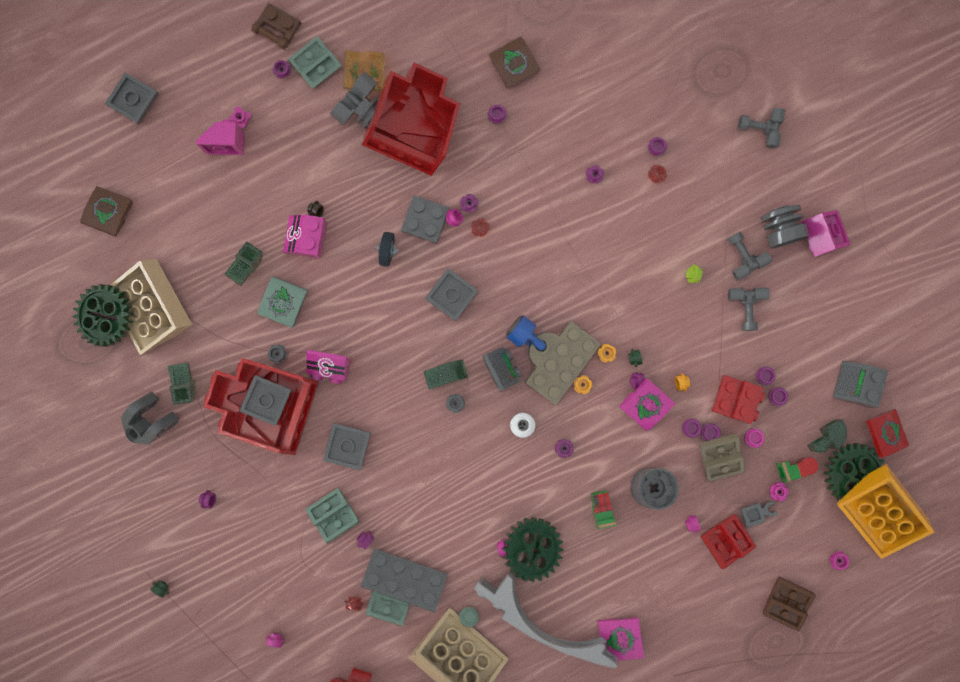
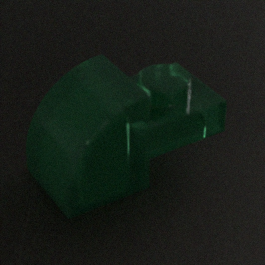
M246 241L236 254L235 261L225 272V276L242 286L250 274H254L258 268L263 252Z
M463 359L423 371L428 389L468 378Z
M189 362L169 365L168 371L171 386L169 387L173 405L193 402L196 396L195 380H192Z
M834 419L819 428L823 436L807 446L811 452L819 453L825 452L829 448L839 449L847 438V428L842 419Z

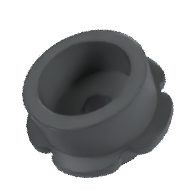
M273 345L269 348L268 358L274 363H281L286 358L287 352L282 345Z
M450 395L447 398L446 407L449 411L452 410L453 413H458L464 408L465 401L461 395Z

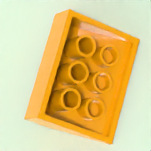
M887 464L866 475L837 503L880 559L934 533L929 518Z

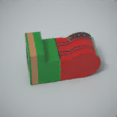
M811 457L800 458L793 464H789V461L776 463L782 482L796 480L814 474L818 470L817 461Z
M607 490L592 492L591 500L596 528L603 529L616 526Z

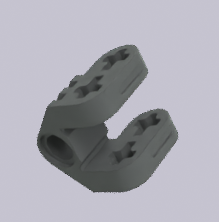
M153 392L134 401L121 416L127 439L133 443L146 445L160 438L165 432L173 428L180 419L173 412L153 424L142 417L143 413L150 410L159 401V398Z

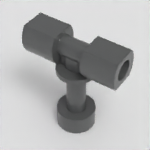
M773 108L770 119H767L766 122L750 120V116L741 115L738 122V130L746 131L748 127L764 130L763 133L767 135L765 147L776 149L780 143L781 133L778 132L779 126L784 120L785 109Z
M741 231L727 239L731 246L735 244L743 258V261H741L742 266L732 271L737 281L751 274V271L754 269H760L773 262L768 252L758 257H755V255L750 256L741 241L744 239Z
M744 288L728 290L729 301H741V304L745 305L746 322L742 323V331L758 330V322H754L753 304H757V300H768L769 288H754L750 291H744Z

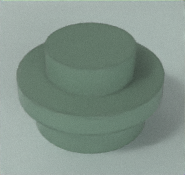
M466 607L461 610L459 620L463 626L473 627L477 624L479 615L476 609Z

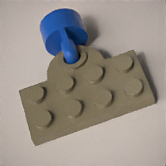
M520 315L506 332V338L518 347H521L523 344L529 347L528 356L535 368L525 383L552 404L557 405L601 344L572 321H569L559 336L554 333L536 335L533 332L536 324L525 315Z

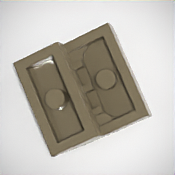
M736 433L699 443L703 468L708 482L745 472L744 458L740 453V442Z

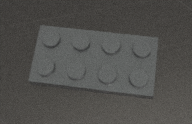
M374 549L361 587L435 613L448 574Z

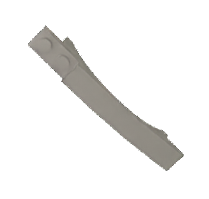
M508 572L497 588L482 577L474 587L476 593L480 597L490 600L496 609L504 611L501 619L531 638L560 652L595 664L612 668L618 666V657L605 649L606 639L602 636L587 641H568L553 637L534 625L524 613L517 599L514 583L515 573Z

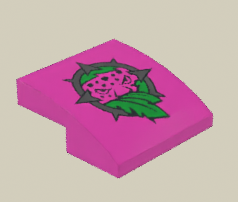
M645 378L634 393H629L619 408L644 430L648 431L676 403L649 379Z
M638 617L598 620L600 637L602 636L606 639L605 649L618 657V660L644 658Z

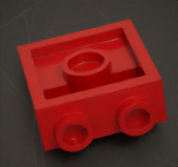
M723 375L711 412L746 424H752V421L755 422L759 416V411L756 409L758 403H762L765 393L762 392L764 387Z

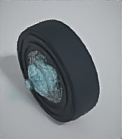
M384 232L379 246H375V249L378 250V261L381 266H390L394 252L398 253V249H395L394 245L395 235L392 232Z

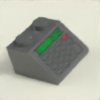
M501 347L483 355V360L499 392L520 382L519 378L522 375L517 366L513 367L511 363L513 357L509 349L505 350L504 347Z
M842 361L833 398L867 408H879L888 370L866 364Z

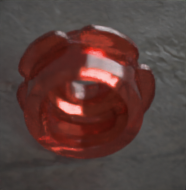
M653 165L648 172V176L652 179V182L660 183V181H664L667 177L666 169L661 165Z
M482 218L474 220L471 224L473 235L485 236L487 231H489V224Z
M349 597V600H345V609L361 611L364 603L360 602L361 598Z

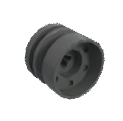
M800 205L783 206L760 217L762 223L771 221V223L763 226L764 230H774L773 233L766 236L770 249L782 247L810 237L806 224H796L797 221L804 217L803 214L794 215L801 211Z
M647 467L639 470L634 475L630 490L632 497L638 504L650 509L662 510L669 508L675 503L679 494V485L675 476L666 469ZM650 484L654 485V486H653V488L655 489L654 491H650V490H651V488L649 487Z

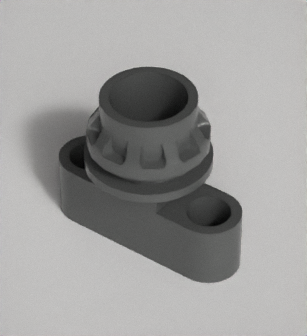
M364 71L354 82L351 90L346 93L343 100L339 101L330 115L344 126L352 115L357 113L359 117L356 123L362 122L361 126L367 129L379 99L375 97L370 101L367 97L378 83Z

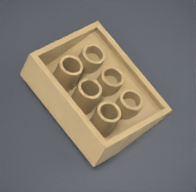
M157 259L139 261L111 284L113 287L119 288V292H125L123 298L130 299L126 304L132 305L129 312L134 313V315L129 316L133 323H128L127 326L131 330L127 332L140 355L181 334L192 325Z
M450 607L408 657L435 682H493L508 661V658L473 627L463 626L459 620V615Z

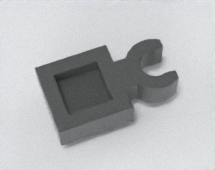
M767 501L763 504V507L757 502L739 508L745 526L748 528L766 522L764 517L766 515L776 516L778 514L777 511L769 512L768 510L769 506L774 505V502Z

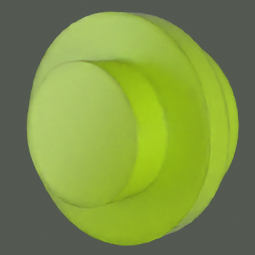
M694 264L687 269L686 278L689 283H698L700 281L703 271L698 265Z

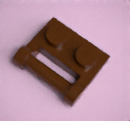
M268 3L257 22L253 24L251 31L255 34H261L285 50L302 23L295 17ZM266 24L285 36L281 38L263 28V26Z

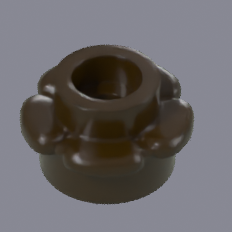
M319 201L309 204L307 208L308 215L316 217L323 215L324 206L319 204Z

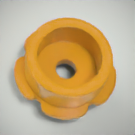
M603 344L598 349V356H600L602 362H612L616 358L614 346Z
M683 373L675 376L676 389L686 392L687 388L690 387L689 377Z
M582 375L574 380V389L577 393L587 394L590 392L593 384L589 377Z

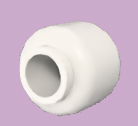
M527 413L516 414L510 422L512 433L520 438L530 436L535 430L534 418Z

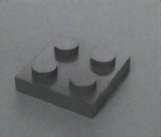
M124 73L105 104L140 125L159 93L131 75Z
M413 195L401 232L437 244L449 207Z
M447 268L425 299L456 322L478 293V290Z
M255 375L240 408V412L277 426L292 390Z
M333 423L323 461L361 470L371 432Z

